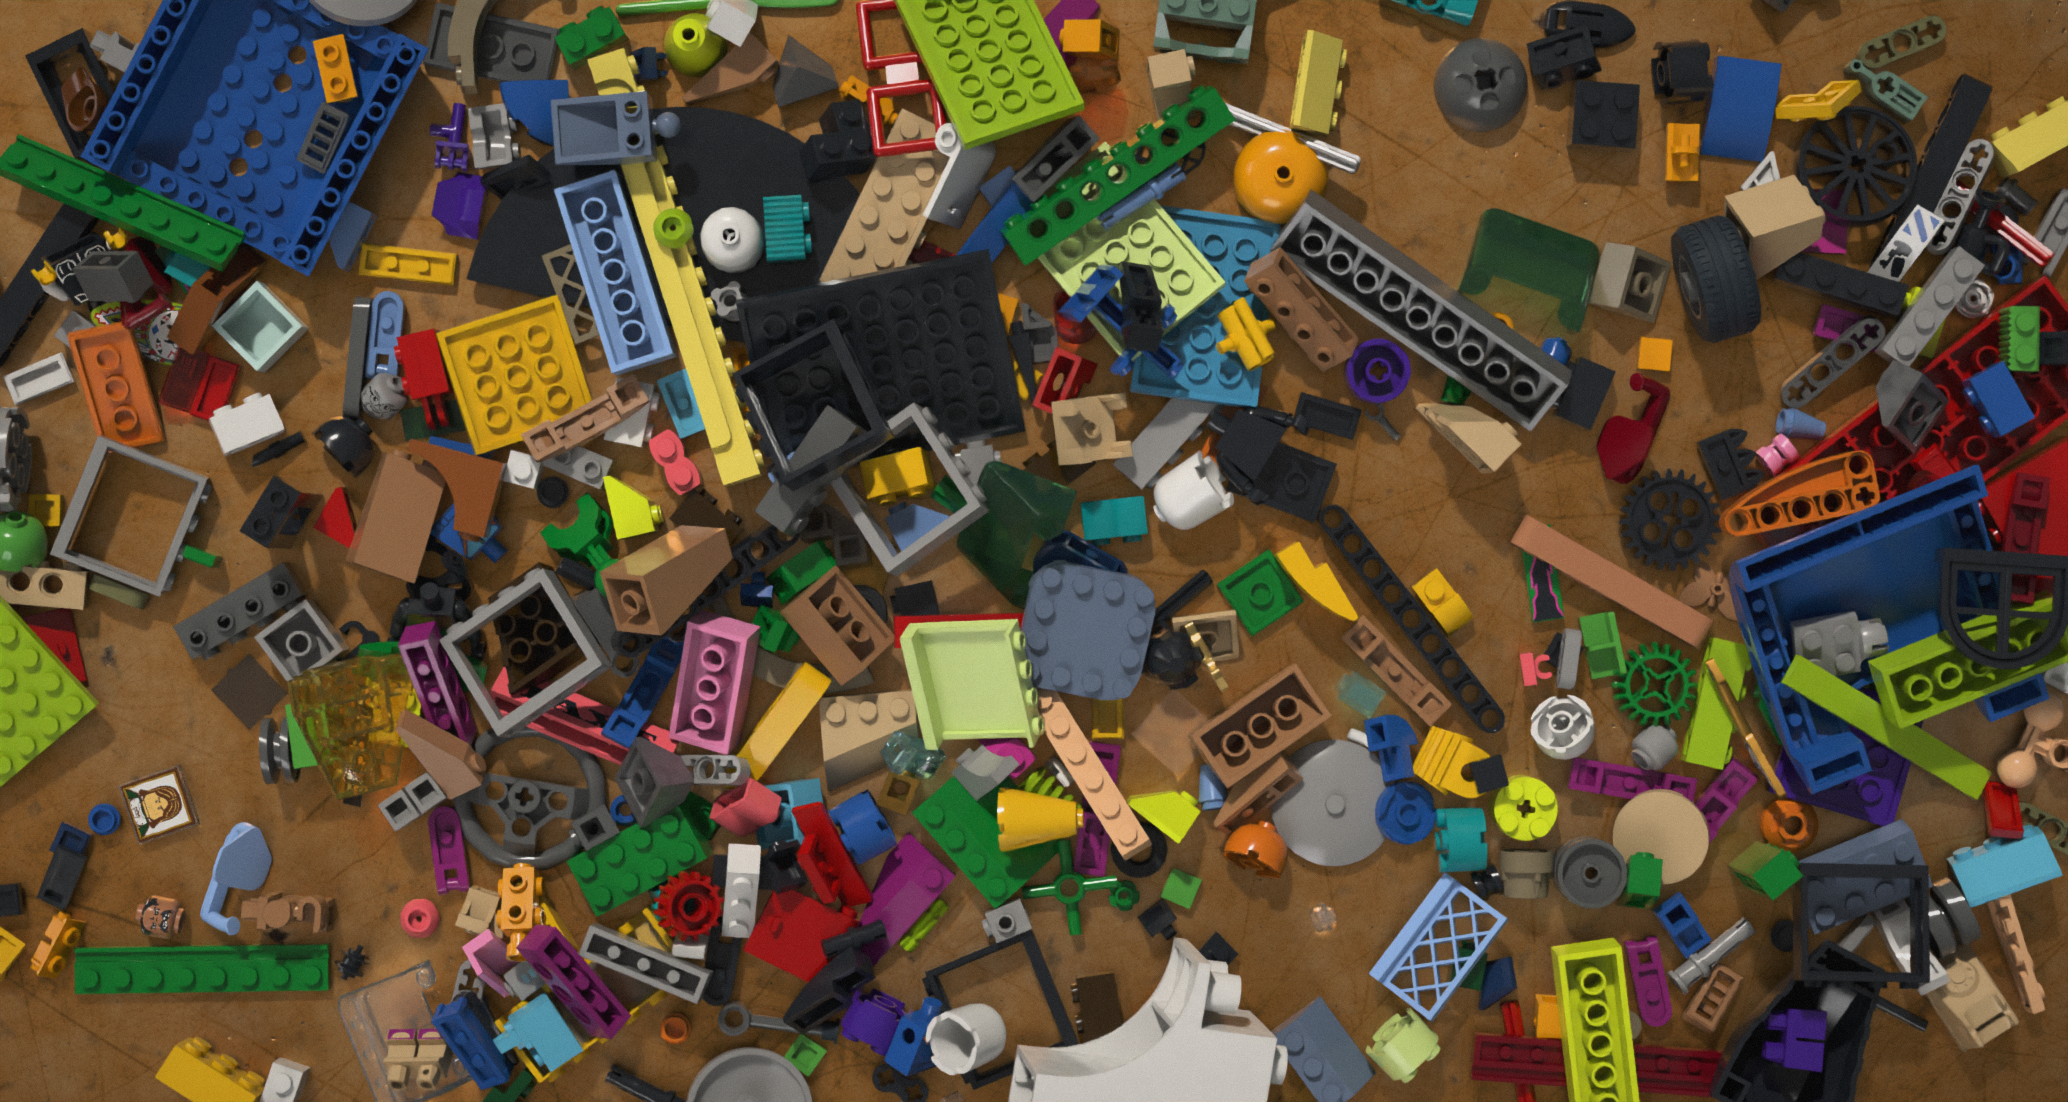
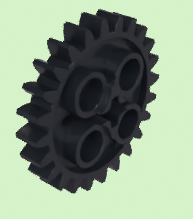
M1669 468L1665 469L1663 478H1661L1657 470L1652 471V481L1646 476L1640 477L1642 487L1635 484L1630 486L1634 496H1623V499L1629 505L1628 507H1620L1618 509L1626 514V518L1618 520L1617 524L1626 525L1627 530L1619 535L1620 537H1630L1631 540L1625 545V548H1637L1633 556L1635 559L1643 555L1646 556L1644 560L1645 566H1649L1655 560L1656 570H1662L1665 563H1667L1669 571H1675L1677 562L1682 569H1688V559L1694 564L1700 563L1697 554L1701 553L1708 556L1710 553L1705 547L1706 544H1717L1711 535L1712 533L1721 532L1720 528L1714 526V522L1719 521L1720 515H1714L1713 510L1721 505L1720 503H1710L1709 500L1714 496L1715 492H1703L1707 484L1705 481L1697 485L1694 484L1695 474H1691L1687 479H1684V470L1680 469L1675 477H1673L1672 471ZM1656 492L1661 493L1665 498L1664 507L1660 510L1654 509L1651 505V497ZM1676 492L1678 498L1672 511V518L1676 519V524L1669 526L1668 543L1663 548L1662 541L1668 528V523L1663 521L1664 515H1670L1672 496ZM1686 499L1692 500L1696 506V511L1691 517L1685 516L1682 512V504ZM1649 523L1654 524L1658 529V536L1653 541L1647 540L1644 536V528ZM1680 530L1685 531L1689 536V542L1683 548L1678 547L1675 543V535Z

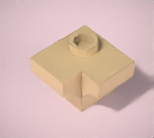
M476 885L471 886L455 926L464 928L465 932L476 936L489 929L499 938H505L506 935L498 928L496 920L497 911L501 910L502 898L499 897L498 892Z

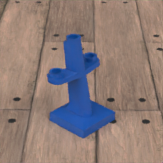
M1100 264L1058 312L1068 321L1082 322L1093 309L1122 335V306L1112 298L1108 291L1124 274L1113 265ZM1171 304L1166 305L1159 311L1164 329L1168 328L1178 316ZM1161 342L1157 352L1140 351L1170 379L1174 378L1184 366L1180 362L1181 360ZM1126 347L1112 364L1110 371L1114 375L1125 376L1133 368L1135 362L1131 359L1138 351Z

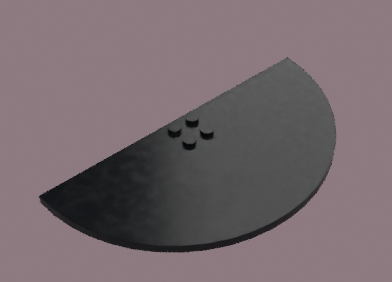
M703 107L653 109L655 120L664 112H672L681 121V129L676 136L665 138L660 134H655L657 147L663 145L668 159V164L663 165L666 176H673L678 190V194L673 195L676 207L682 206L692 220L694 228L692 238L698 253L692 257L696 268L702 266L707 285L702 286L705 297H710L711 292L715 288L721 289L728 286L731 281L738 282L742 287L740 292L744 293L747 297L822 283L819 279L860 196L859 192L846 177L840 176L807 181L799 151L805 143L788 132L761 120L734 112ZM554 149L541 157L537 162L550 172L549 181L524 192L516 191L522 185L521 183H515L485 227L474 252L467 280L543 298L556 295L542 255L571 243L554 189L616 170L621 175L668 327L673 328L621 165H556ZM802 195V201L809 202L810 221L804 222L805 234H811L812 253H806V261L768 264L766 239L761 258L753 268L744 273L729 274L720 271L708 262L703 253L700 238L703 223L713 212L721 208L736 207L745 210L758 221L765 237L763 197ZM724 233V239L727 240L728 236ZM563 256L550 259L556 275L563 277L570 259ZM575 262L568 280L584 286L578 265ZM565 284L562 290L567 303L576 305L582 291L568 284ZM586 295L582 306L591 309ZM713 300V303H714V306H715V309H716V312H717L718 306H717L716 302ZM718 314L712 316L715 328H722L725 340L745 344L740 321L731 322L720 317Z

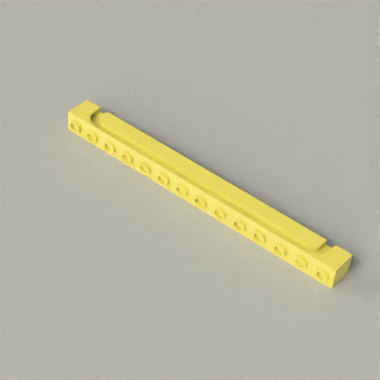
M624 48L587 59L599 95L646 91L644 85H637L634 75L640 72L634 55L628 56ZM637 106L627 107V113L632 114L636 112ZM636 135L631 136L629 144L632 146L637 145L640 138ZM656 144L657 162L621 165L704 427L716 459L722 483L725 487H729L763 476L760 468L766 466L760 448L754 450L751 437L756 436L748 419H744L741 407L746 406V403H741L735 393L736 389L731 377H733L732 373L736 371L731 357L725 359L722 346L727 344L722 328H715L712 316L717 315L711 296L706 298L702 286L707 285L702 266L696 268L692 257L698 254L694 240L691 238L683 247L673 249L662 246L655 238L653 224L656 217L662 211L670 208L684 211L682 206L676 207L673 195L678 194V190L673 176H666L663 165L668 164V159L663 145L657 147ZM672 225L670 227L671 231H674L676 229L675 225Z

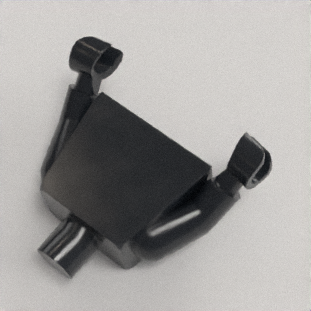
M1257 406V408L1246 407L1244 410L1238 409L1231 420L1214 411L1205 427L1221 436L1214 447L1217 451V464L1228 479L1242 493L1246 494L1245 496L1254 505L1260 506L1270 495L1256 489L1253 481L1259 475L1286 428L1294 427L1297 431L1307 436L1311 422L1303 415L1297 413L1293 416L1292 413Z
M431 582L425 583L422 586L411 587L410 597L403 598L393 613L389 631L391 638L388 637L387 642H399L407 626L431 621L437 622L443 638L447 635L446 630L458 622L464 623L472 618L473 610L461 599L458 591L454 588L438 587L435 583ZM481 629L467 638L471 644V657L480 661L483 660L487 649L486 642L480 641L482 637Z

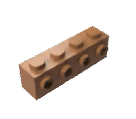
M1281 247L1251 263L1244 279L1248 289L1267 307L1270 315L1276 318L1286 329L1289 337L1295 340L1306 352L1311 362L1315 363L1324 372L1352 357L1359 338Z

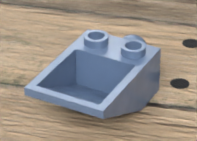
M647 91L551 100L556 165H626L657 162L655 133L658 132L662 137L671 138L676 136L681 129L679 117L672 112H664L654 120L653 99ZM637 106L636 112L632 114L627 113V107ZM636 135L640 138V141L637 145L632 146L629 144V139L631 136Z

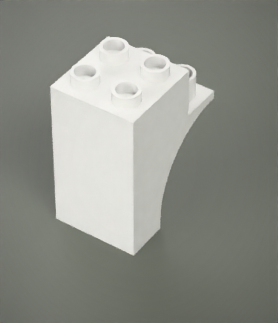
M1174 937L1170 959L1157 988L1142 1008L1122 1024L1121 1027L1098 1039L1068 1047L1049 1048L1017 1044L1008 1102H1267L1270 1084L1281 1085L1284 1081L1288 1062L1286 1046L1276 1045L1277 1038L1251 1011L1238 1009L1241 998L1240 975L1228 974L1226 962L1207 960L1187 939Z

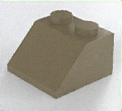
M1605 242L1588 303L1607 311L1655 323L1671 262L1636 246Z

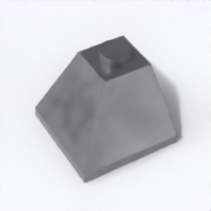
M1895 360L1882 373L1880 381L1876 385L1882 425L1906 449L1915 454L1950 400L1923 373Z
M635 737L615 776V780L640 827L649 825L683 803L694 783L692 773L687 769L680 756L642 737Z

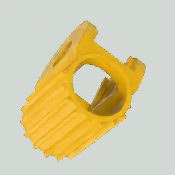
M1432 725L1413 763V771L1415 775L1446 796L1451 791L1465 798H1476L1484 795L1486 792L1477 794L1473 777L1463 779L1461 770L1465 764L1490 757V755L1472 745L1475 739Z

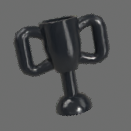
M1976 189L1974 197L1980 207L1974 223L1968 225L1964 222L1960 230L1961 234L1951 249L1960 246L1985 265L1981 270L1983 273L1998 275L2004 268L2010 252V244L2001 236L1988 234L1986 225L1992 210H1998L2003 207L2006 199L1993 191ZM1953 215V216H1945V217L1950 218V219L1956 218V216H1954V215ZM1944 224L1941 225L1942 229L1939 235L1934 237L1935 246L1939 242H1946L1943 236L1946 228ZM1988 244H1996L1998 247L1992 263L1989 265L1984 260Z

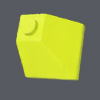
M1175 790L1130 795L1126 800L1130 807L1178 844L1201 812L1196 807L1199 801L1185 790L1181 794Z

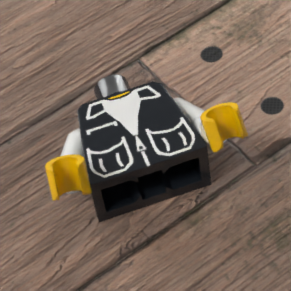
M118 228V232L111 236L109 231L104 232L103 235L107 242L96 232H92L40 257L44 268L39 272L33 269L31 273L39 281L43 291L60 301L69 300L75 306L86 303L91 313L94 308L106 303L104 301H89L72 269L92 251H122L128 244V238L122 228Z

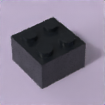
M1576 80L1571 85L1566 148L1627 153L1636 148L1640 85Z

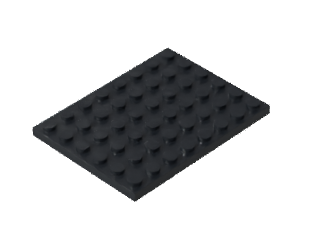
M989 249L736 300L750 364L834 319L843 327L887 421L914 402L923 408L928 407L938 420L934 425L940 434L944 432L950 438L954 446L1025 431ZM832 344L755 385L787 456L797 450L827 405L844 414L867 432L871 430V426ZM913 422L854 466L860 465L862 461L916 447H921L926 451L933 449L917 424Z

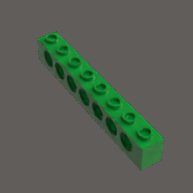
M1203 85L1198 86L1187 95L1189 98L1187 101L1179 106L1175 103L1166 108L1161 113L1163 117L1152 124L1150 121L1143 124L1135 131L1136 136L1128 142L1125 140L1119 141L1108 150L1110 152L1108 156L1102 160L1096 158L1087 163L1082 168L1084 172L1075 179L1070 176L1061 181L1056 186L1058 190L1049 197L1046 195L1040 196L1035 202L1030 204L1032 209L1023 215L1016 213L1003 223L1005 227L1000 230V233L1019 261L1025 266L1235 121L1236 119L1217 90L1209 85L1207 87ZM1193 110H1199L1201 114L1200 122L1196 126H1189L1187 121L1189 113ZM1172 128L1175 133L1174 140L1170 144L1164 145L1161 141V135L1165 129ZM1146 146L1149 151L1148 158L1142 163H1137L1135 160L1136 150ZM1114 165H1121L1123 170L1122 176L1116 181H1111L1108 175L1110 168ZM1088 183H1094L1096 185V194L1090 199H1084L1082 195L1084 186ZM1063 201H1068L1070 212L1065 217H1058L1056 214L1057 205ZM1035 220H1043L1044 230L1042 233L1036 236L1031 235V223Z

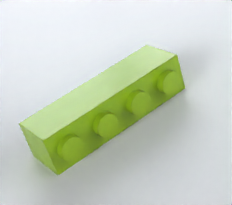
M1708 637L1698 678V687L1695 692L1696 700H1693L1680 760L1723 770L1724 764L1728 765L1732 755V746L1729 745L1731 733H1736L1737 728L1716 689L1705 661L1711 658L1714 659L1737 702L1741 703L1746 694V684H1743L1745 671L1749 672L1752 664L1745 644Z

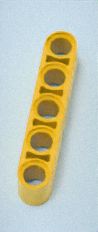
M806 661L796 671L733 755L745 758L749 762L751 768L749 778L755 781L759 780L832 681ZM726 768V773L728 774L736 773L737 768ZM725 786V787L728 788V789H734L736 786Z

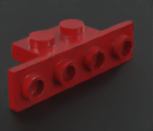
M815 802L793 807L792 813L805 835L797 854L798 863L806 871L811 881L812 889L818 893L823 904L835 902L837 896L841 903L848 907L871 902L872 894L846 849L823 803Z

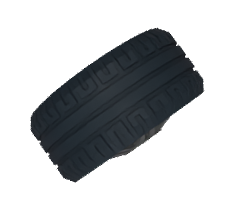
M1717 215L1678 227L1671 237L1673 266L1684 306L1697 334L1702 340L1716 343L1752 332L1761 321L1760 295L1748 251L1735 224L1729 218Z

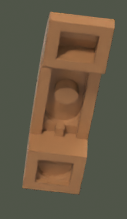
M635 374L606 388L607 393L553 422L547 420L522 433L521 436L536 463L556 457L585 444L625 421L647 405L650 401Z
M1364 615L1341 637L1355 654L1428 726L1431 727L1452 705Z

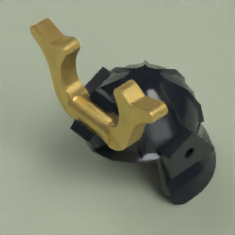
M1157 620L1153 623L1141 672L1147 680L1157 685L1169 686L1171 690L1188 688L1199 679L1196 671L1202 663L1205 664L1221 693L1229 689L1212 660L1213 656L1210 651L1213 648L1207 638H1202L1199 635L1192 621L1184 625L1187 633L1172 632L1164 620Z

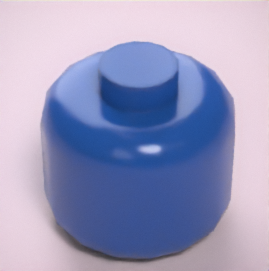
M1560 337L1547 338L1540 347V349L1565 366H1567L1572 356V350L1567 345V341Z

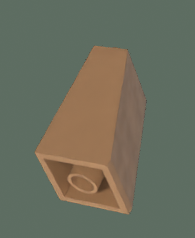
M393 449L392 454H382L345 561L415 584L446 480L429 461L423 460L421 465L410 461L412 455Z
M680 525L600 571L617 631L651 635L664 634L732 560L733 556L725 528Z

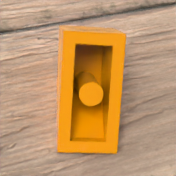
M1101 19L1064 20V28L1060 30L1059 35L1060 46L1063 48V52L1071 56L1118 61L1120 29Z

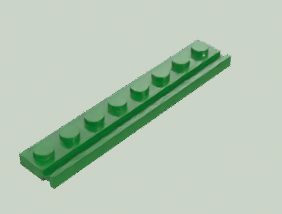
M20 134L16 137V142L10 144L0 157V176L223 272L236 254L241 242L244 243L246 240L245 232Z
M330 943L74 948L76 962H74L75 994L328 991L331 989Z

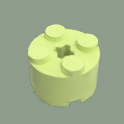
M1412 1008L1404 1009L1408 1013L1405 1016L1401 1017L1397 1013L1386 1021L1372 1037L1376 1042L1371 1049L1369 1045L1366 1047V1053L1392 1080H1401L1403 1083L1413 1079L1418 1072L1417 1067L1425 1059L1427 1061L1432 1060L1441 1049L1437 1044L1439 1036Z

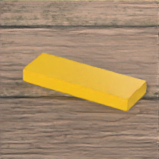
M362 243L358 275L455 286L458 254Z

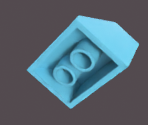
M2023 826L2024 833L2021 839L1991 837L1986 839L1982 846L1971 849V847L1960 848L1953 852V856L1946 858L1956 887L1970 908L2063 875L2044 833L2038 826Z

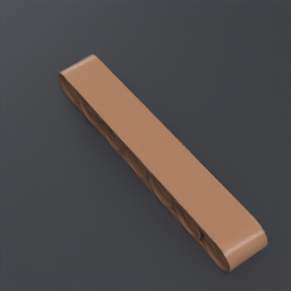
M1525 515L1510 542L1520 550L1524 549L1523 551L1542 562L1545 561L1554 566V569L1695 649H1700L1714 624V621L1528 515Z

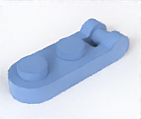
M391 291L381 292L373 299L365 376L368 379H373L379 373H389L400 377L401 366L397 363L394 346L398 345L396 337L403 336L405 302L401 296ZM379 354L389 355L388 365L378 364Z

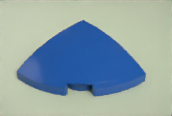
M521 80L499 83L503 103L513 121L519 119L529 129L527 135L533 139L554 146L551 100L569 98L568 80Z

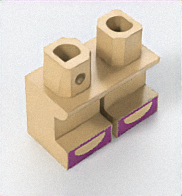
M416 1029L388 1030L387 1042L389 1049L387 1057L383 1059V1063L388 1071L387 1082L393 1091L405 1090L409 1079H417L418 1087L423 1090H435L439 1079H447L453 1051L437 1029H419V1032Z

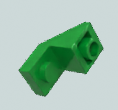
M821 539L780 565L765 579L769 585L773 586L774 593L783 605L791 601L806 587L812 585L835 565L838 567V564L834 560L832 552Z

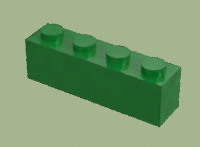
M1758 841L1728 864L1729 868L1748 890L1772 901L1803 876L1797 869L1801 866L1800 862L1789 850L1785 851L1783 848L1779 849L1777 846H1772L1769 843L1763 844Z

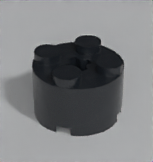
M1691 38L1661 41L1654 45L1653 50L1659 51L1657 58L1651 59V78L1655 94H1661L1663 97L1659 101L1661 105L1701 102L1707 93L1713 92V78L1711 74H1708L1707 61L1710 59V47L1707 42L1701 43L1699 39Z

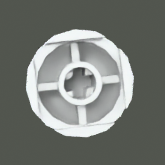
M1567 695L1568 698L1560 699L1557 696L1548 698L1539 704L1531 717L1532 726L1530 730L1535 743L1544 754L1554 759L1569 760L1577 758L1587 751L1594 740L1596 728L1593 714L1587 704L1574 695Z

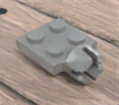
M1852 610L1791 621L1793 659L1796 654L1803 656L1834 676L1861 672L1860 666L1863 660L1888 653L1889 645L1883 646L1884 643L1888 642L1887 630L1879 618L1859 621L1855 611Z

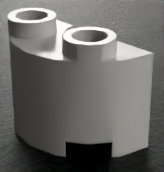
M504 103L468 108L470 130L473 138L474 167L476 170L501 167L521 158L519 143H514L513 132H518L517 120L513 121Z

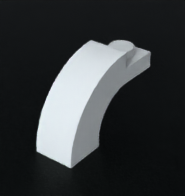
M1901 899L1870 913L1872 918L1877 921L1876 927L1899 970L1911 973L1910 908ZM1931 951L1930 983H1919V989H1916L1921 996L1950 982L1947 972Z

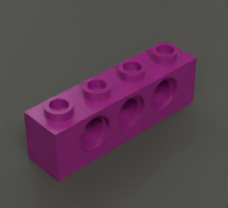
M431 621L405 627L398 648L426 720L469 743L471 746L477 727L451 659L439 641L442 635L437 622Z
M536 924L516 947L591 1036L612 1039L631 1017L629 1012L556 927Z

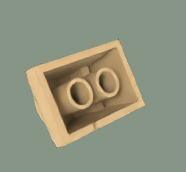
M1956 940L1957 948L1955 953L1944 959L1934 955L1947 972L1950 982L1926 993L1925 996L1960 1050L1965 1052L1970 1048H1983L1990 1040L2007 1029L2017 1026L2019 1020L1971 945L1966 946Z

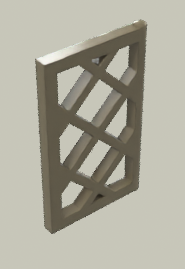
M570 244L542 255L556 295L559 297L574 342L578 345L600 335L594 317L580 311L587 295L585 287L568 280L576 262L574 252L572 255L567 254L573 251ZM558 256L570 259L563 277L556 275L550 259ZM565 284L582 291L575 308L568 306L562 291ZM577 315L593 321L590 332L580 336L575 324Z

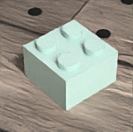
M256 281L212 325L256 371L263 373L309 329L266 284Z

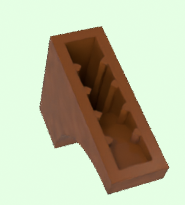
M241 243L238 246V251L223 272L211 267L192 284L167 338L194 355L210 340L215 331L212 325L230 308L247 284L263 269L267 260Z
M410 439L407 451L423 457L435 466L451 490L455 509L453 530L461 532L460 538L479 542L480 537L489 538L507 464Z

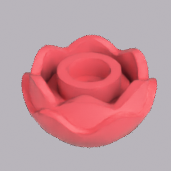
M413 899L403 907L400 914V924L403 930L414 938H425L432 935L440 922L439 912L433 902L428 899ZM417 916H421L422 921H417Z

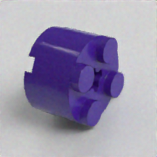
M1371 339L1355 348L1352 357L1347 359L1344 365V379L1349 391L1356 399L1370 404L1385 403L1399 396L1407 386L1411 375V366L1407 354L1398 345L1386 339ZM1374 363H1377L1378 368H1384L1385 373L1380 375V380H1377L1375 375H1370L1369 370L1374 368Z
M862 986L855 990L852 996L853 1004L847 1007L840 1022L844 1028L842 1035L854 1042L861 1040L870 1044L872 1051L886 1056L900 1019L903 1015L908 1014L903 1010L905 1003L890 994L874 988L871 993L863 992L865 986Z

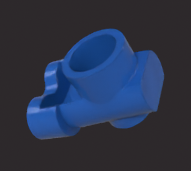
M1989 244L1991 254L1995 255L1998 247L1996 244ZM2011 244L2003 270L1998 275H1994L1998 278L1999 286L2016 285L2023 282L2024 254ZM2012 264V270L2009 273L2008 268Z

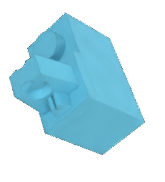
M546 992L509 1015V1021L503 1025L505 1031L493 1039L501 1054L515 1046L519 1050L524 1047L528 1050L534 1047L530 1050V1053L540 1067L546 1064L550 1072L583 1051L579 1041Z

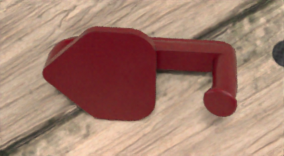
M140 236L128 240L124 251H138L154 282L151 287L159 294L156 300L143 308L141 299L134 303L120 301L121 322L128 330L140 327L168 308L172 309L173 307L170 300L165 296L172 291L171 276L164 272L167 267L154 251L156 250L154 243Z
M1638 372L1630 377V387L1634 391L1644 390L1651 394L1641 420L1637 421L1623 416H1613L1605 423L1597 442V450L1605 476L1618 484L1630 483L1641 471L1670 400V390L1668 387Z

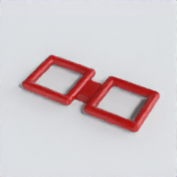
M863 0L856 4L863 67L868 71L886 68L888 85L872 86L866 91L873 152L877 157L938 150L935 144V137L885 144L880 98L930 92L935 133H937L942 125L947 123L946 110L932 80H919L917 64H923V61L918 51L874 56L869 13L897 9L894 0Z

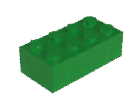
M684 801L649 825L640 827L636 823L566 862L595 916L598 917L666 881L667 877L679 874V871H684L707 859L714 852L693 813Z

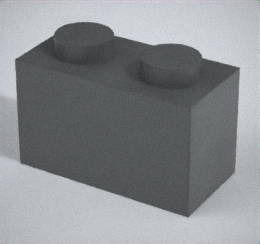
M92 251L72 269L89 301H104L105 303L127 301V303H134L142 299L145 295L144 292L154 284L138 251Z

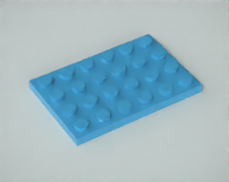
M1160 205L1226 282V286L1162 337L1160 342L1178 357L1184 365L1181 371L1174 378L1170 379L1146 356L1140 354L1134 359L1135 364L1133 366L1130 392L1241 408H1257L1262 366L1248 372L1237 351H1228L1222 355L1217 351L1216 343L1224 340L1225 335H1227L1217 315L1232 306L1233 302L1244 297L1257 320L1262 322L1269 319L1267 307L1256 295L1250 292L1244 279L1251 263L1271 252L1269 250L1280 232L1281 224L1269 223L1257 218Z

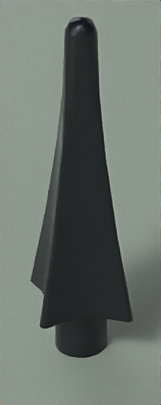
M1017 321L1010 323L1012 336H1008V339L1018 360L1031 403L1033 404L1037 389L1033 370L1030 331L1025 332L1023 322Z
M473 990L465 994L464 996L468 1000L467 1005L490 1037L494 1039L499 1036L501 1031L494 1023L496 1018L486 996L479 999ZM512 1049L504 1053L513 1065L519 1063Z

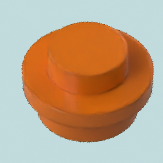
M678 1012L666 1015L660 1024L662 1038L674 1045L685 1042L692 1031V1025L688 1017Z

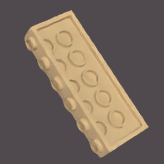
M902 108L885 144L933 138L936 136L935 125ZM939 150L878 157L819 281L827 282L911 265L913 261L909 260L908 257L913 248L920 249L927 233L922 231L926 220L928 219L933 222L932 219L923 216V213L950 157Z

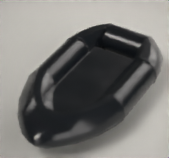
M1562 0L1552 3L1546 9L1544 31L1547 36L1588 24L1594 47L1606 48L1623 43L1636 32L1633 22L1625 14L1605 4ZM1559 12H1566L1564 29H1557Z

